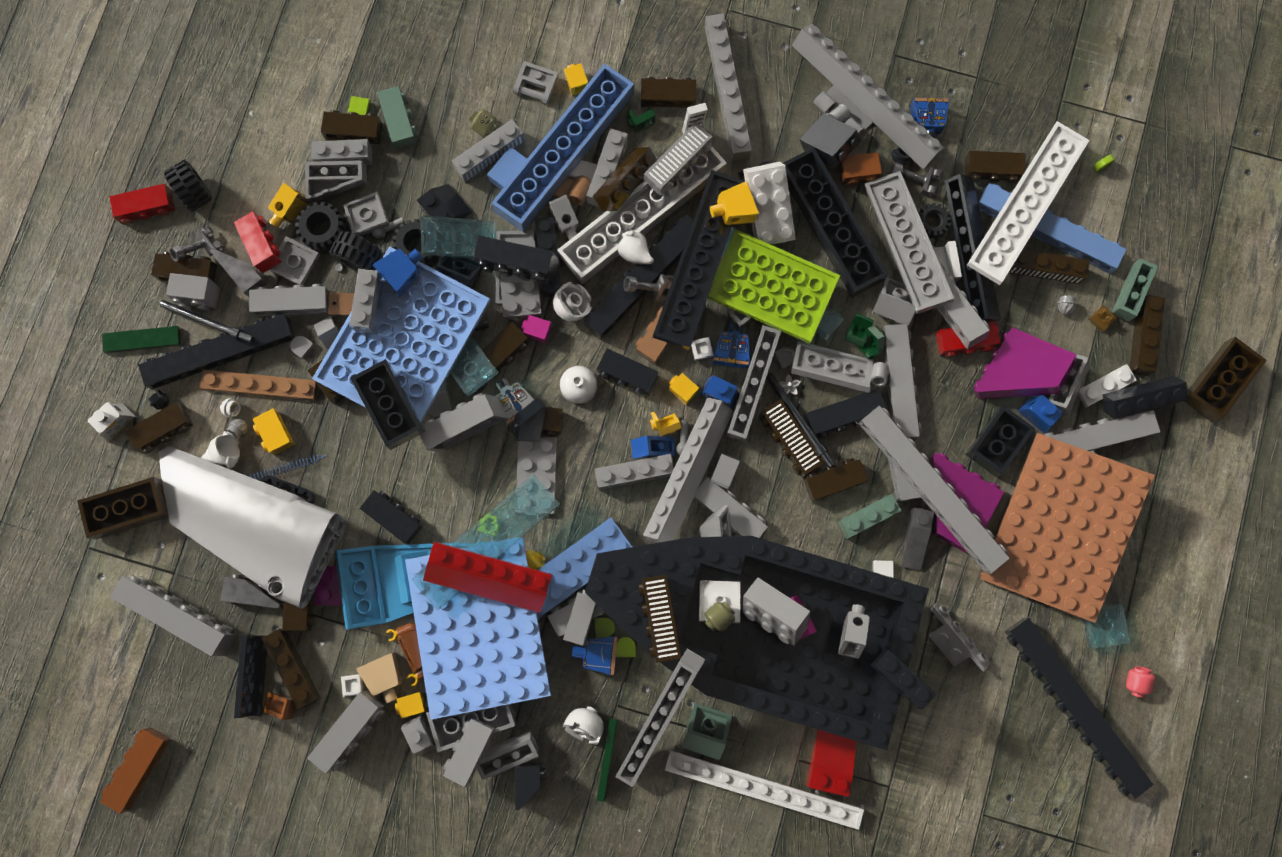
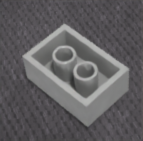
M760 578L754 581L743 596L744 615L749 620L760 623L767 632H773L778 635L782 642L795 646L807 630L810 611Z

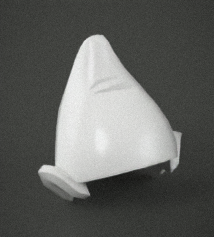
M630 230L622 234L623 239L619 244L618 254L624 260L634 264H652L654 262V259L649 254L646 238L642 233Z
M224 431L222 435H218L210 442L206 453L201 458L217 465H227L228 469L234 467L240 456L238 444L234 439L236 436Z

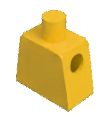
M747 181L721 192L718 196L717 205L710 206L711 216L714 218L722 215L726 225L756 222L759 214Z

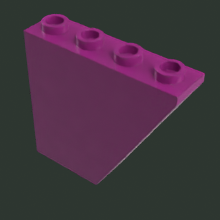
M1012 327L1009 333L1006 332L1004 334L1001 347L996 348L994 351L992 362L985 366L982 379H978L975 383V395L978 399L1058 394L1077 363V354Z
M942 453L933 454L929 459L931 467L939 470L943 481L946 484L949 483L954 488V494L967 503V509L979 517L981 520L980 524L985 529L1004 491L1000 490L999 485L984 481L983 477L978 473L968 472L962 464H954L949 461L946 455ZM934 513L932 534L968 554Z

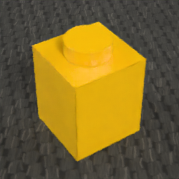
M571 64L564 69L571 95L580 94L588 84L582 64Z
M683 373L679 377L675 375L669 382L671 385L669 391L685 405L699 392V387Z
M423 691L397 698L395 709L401 718L428 711Z

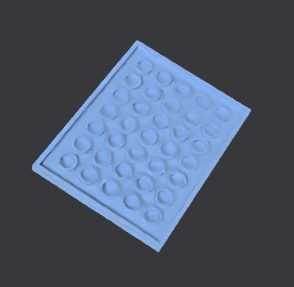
M389 246L383 258L396 251V249ZM418 261L415 266L420 274L401 296L382 277L374 333L354 331L349 326L350 313L312 379L365 407L350 377L386 359L394 370L422 423L491 300Z
M523 537L463 548L528 567ZM430 555L405 560L431 720L551 696L537 612L423 581Z

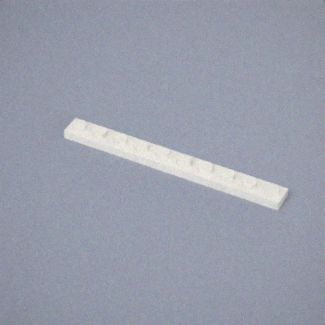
M670 750L665 771L858 830L864 809L672 750Z

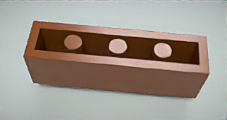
M152 728L140 730L134 738L136 742L133 747L129 748L123 757L125 759L124 762L114 771L112 782L102 791L103 797L100 803L119 814L129 811L171 739Z

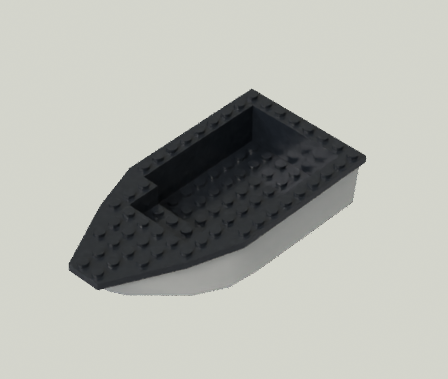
M754 536L690 537L596 554L585 594L649 655H651L649 646H653L652 637H647L646 625H649V619L644 617L642 605L646 604L645 596L640 597L638 584H642V579L667 575L681 658L685 651L689 649L705 659L691 684L703 694L884 750L888 749L902 694L870 665L883 650H889L909 668L929 588ZM760 578L789 598L799 595L805 608L810 611V618L817 632L799 640L795 646L782 642L778 635L773 632H767L760 623L751 621L744 615V594L754 581ZM700 580L740 582L739 624L732 623L724 632H720L717 629L713 632L705 622H698ZM853 605L864 606V614L870 617L866 646L859 659L838 654L844 621L848 612L852 611ZM680 659L660 663L674 672Z

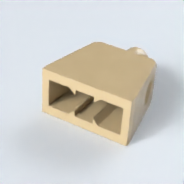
M390 653L356 668L373 696L383 693L386 703L397 699L394 687L401 685L402 679L395 653Z

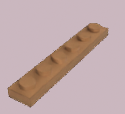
M203 370L200 388L202 390L315 400L317 383L314 380Z

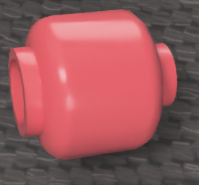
M1135 666L1134 669L1128 671L1126 687L1132 691L1133 696L1143 698L1144 695H1149L1153 692L1155 676L1151 673L1150 669Z

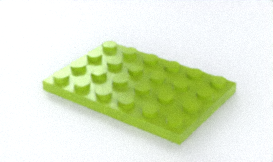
M735 230L718 266L708 299L810 344L840 275L739 230Z

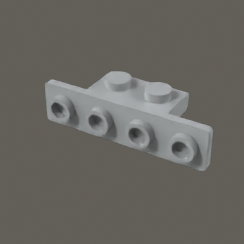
M938 602L935 603L931 610L943 625L930 633L929 637L954 667L971 657L983 672L987 670L989 663L986 655L983 652H979L972 638L963 633L961 625L957 621H953L949 616L947 608Z

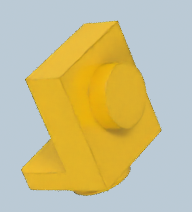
M655 412L651 413L652 420H650L653 431L657 430L660 436L674 433L682 428L675 413L661 419L657 418Z

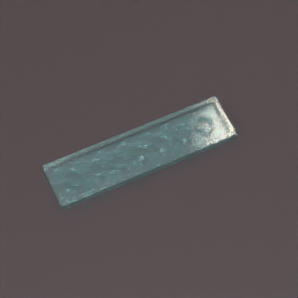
M533 474L450 546L498 559L558 507L560 503ZM425 567L411 580L434 608L439 610L460 591L423 581Z

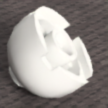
M568 282L563 284L555 293L553 306L557 315L562 319L577 321L584 318L590 312L591 297L583 286Z
M584 366L568 368L560 379L562 396L573 404L589 402L597 392V380L593 372Z
M592 707L573 710L563 724V727H566L565 731L581 741H583V738L590 739L589 744H598L604 731L603 721L597 714L598 711Z

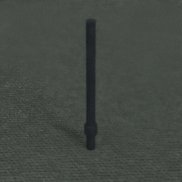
M165 300L160 301V307L229 334L233 339L243 340L251 344L255 341L254 336L244 333L242 329L229 327Z
M769 373L766 379L815 447L818 457H822L829 469L834 467L836 464L828 454L829 450L818 440L774 375Z

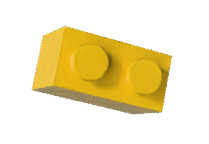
M273 408L253 418L255 423L253 428L256 434L261 436L263 440L261 444L266 452L276 455L295 445L279 411Z

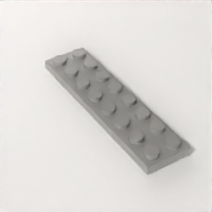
M901 171L865 183V189L916 313L919 314L954 302L952 291Z

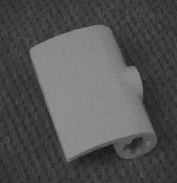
M834 85L827 92H821L813 102L822 113L857 129L859 135L873 123Z

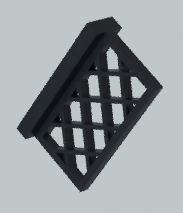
M241 635L234 718L262 716L267 649L262 641V638L265 637L263 635Z

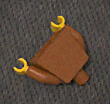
M408 623L398 627L397 630L389 629L386 633H394V637L388 641L398 640L412 672L416 671V673H411L407 676V679L411 676L416 679L415 683L411 685L414 686L420 682V679L424 678L416 625L415 623Z

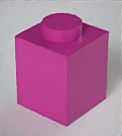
M529 315L528 320H524L521 330H523V333L528 338L546 344L552 324L550 321Z

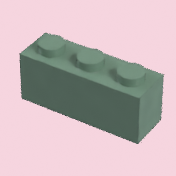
M399 86L377 92L395 149L416 144L415 136H418L415 125L411 126L410 123L413 117L410 108L406 109L405 103H408L405 92L401 93Z
M1141 258L1131 265L1112 310L1115 316L1128 322L1137 317L1158 268L1157 265Z
M890 494L843 518L837 523L845 538L848 539L900 512L901 509L893 494Z

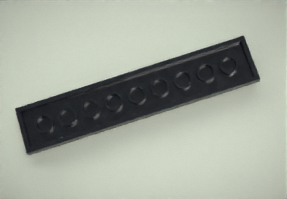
M711 170L652 338L690 350L732 225L724 223L722 215L713 218L710 213V206L717 205L718 196L721 192L745 181Z

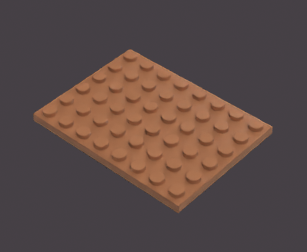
M1036 433L995 538V542L998 545L1001 544L1008 553L1006 555L1009 559L991 574H986L982 571L980 579L1095 623L1155 475Z

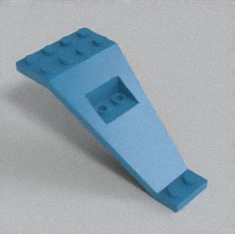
M466 542L442 544L463 549L493 542ZM433 544L378 545L336 550L334 554L346 630L384 624L414 613L405 560L430 555Z

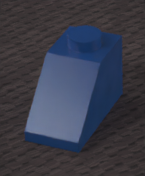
M644 436L631 440L633 459H647L671 454V457L676 456L674 437Z

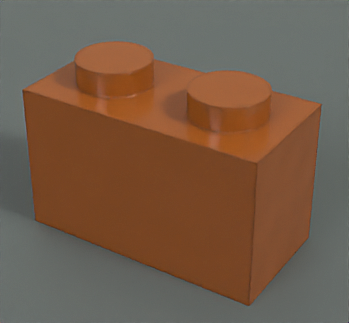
M878 152L847 156L846 160L839 165L842 185L848 184L853 186L859 182L867 183L879 179L882 174Z

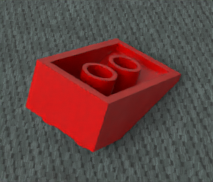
M817 729L806 785L812 789L849 797L857 741Z

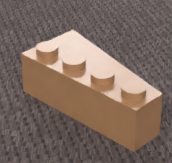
M663 306L659 309L654 322L651 321L648 325L645 336H641L635 345L637 347L636 353L656 365L669 346L667 342L652 338Z

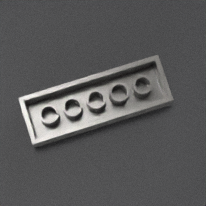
M122 576L110 598L208 655L225 656L237 636L232 632L233 629L225 624H217L214 617L198 613L200 610L195 606L184 605L181 598L165 594L167 590L157 585L155 587L150 585V580L142 576Z

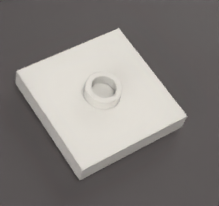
M700 580L698 622L707 621L705 612L715 602L719 601L722 603L725 601L735 612V621L733 623L739 624L740 582Z

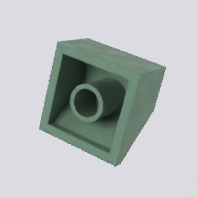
M694 703L682 748L720 760L726 746L732 715Z

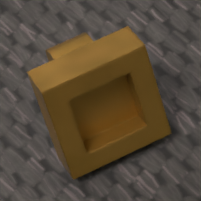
M1102 305L1088 320L1103 332L1117 317Z

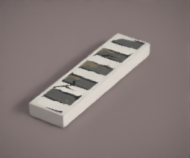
M706 103L687 108L682 128L683 134L695 122L703 127L708 111Z

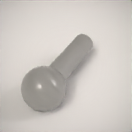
M401 217L390 222V225L374 230L371 234L376 239H382L386 232L400 227L399 225L402 223L406 224L405 220Z
M680 420L682 427L680 429V443L676 446V452L679 456L688 440V420Z

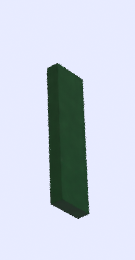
M179 326L102 333V350L104 353L181 346Z
M610 718L597 795V801L604 802L606 797L618 722L617 718Z

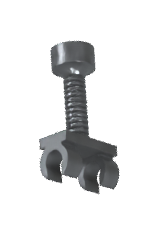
M896 162L891 174L901 171L903 177L905 176L906 178L923 183L920 194L935 197L938 188L928 185L930 178L940 181L944 172L930 167L926 176H922L921 174H915V172L904 169L903 164Z
M207 226L202 230H197L196 238L199 241L184 247L179 245L169 248V253L172 259L177 262L184 259L185 254L203 247L212 256L213 254L209 250L213 248L222 252L224 245L221 241H215L211 244L209 239L213 236L211 233L214 231L210 226Z
M661 274L657 284L637 282L635 277L627 276L624 280V290L626 292H635L636 289L652 291L651 294L655 302L665 303L668 291L664 290V288L670 289L673 276Z

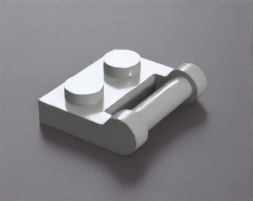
M524 61L514 84L513 93L518 95L521 93L541 100L544 104H548L559 76L558 72ZM525 82L545 89V92L541 93L523 87L522 84Z

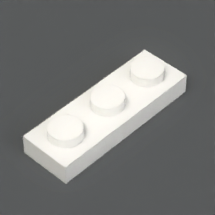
M1126 364L1081 388L1078 396L1086 408L1103 399L1102 394L1120 390L1137 381V379Z

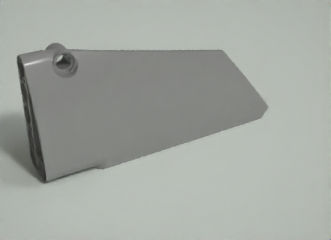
M169 446L159 452L160 469L170 524L260 585L270 595L296 607L304 608L308 604L346 530V520L339 514L306 502L295 494Z

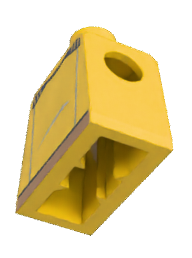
M283 183L268 206L274 212V215L268 222L276 228H279L284 220L293 223L297 216L301 214L300 211L304 210L310 202L299 191Z

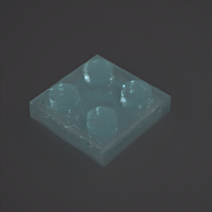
M1123 604L1102 606L1095 623L1083 619L1089 648L1130 643Z

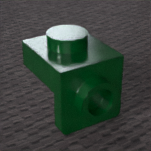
M629 109L627 110L626 121L630 128L633 127L635 132H638L642 129H649L654 125L655 114L651 109L635 117L632 110Z
M856 313L845 341L863 347L868 336V328L872 326L874 320Z
M875 326L868 328V342L863 347L859 346V350L868 360L885 353L886 337L884 333Z

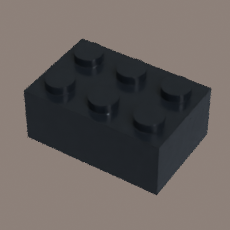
M1003 405L996 410L965 455L992 475L998 477L1003 475L1036 428Z

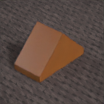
M268 692L263 712L282 720L292 719L296 710L292 698Z

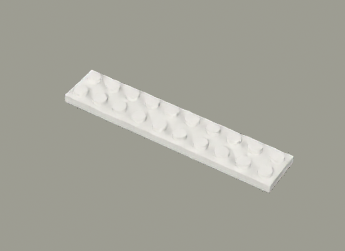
M1058 121L1055 123L967 266L998 285L1003 282L1089 142L1087 138Z

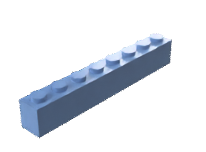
M989 183L978 201L979 211L996 218L1012 192L1009 193L999 185ZM1048 209L1031 235L1076 258L1090 260L1089 264L1109 274L1118 268L1126 251L1119 243L1110 242L1104 239L1102 235L1088 231L1084 226L1075 225L1065 217L1054 215Z

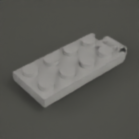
M798 341L791 373L869 393L870 384L879 387L886 384L888 366L883 362L874 364L872 359L868 360L864 357Z

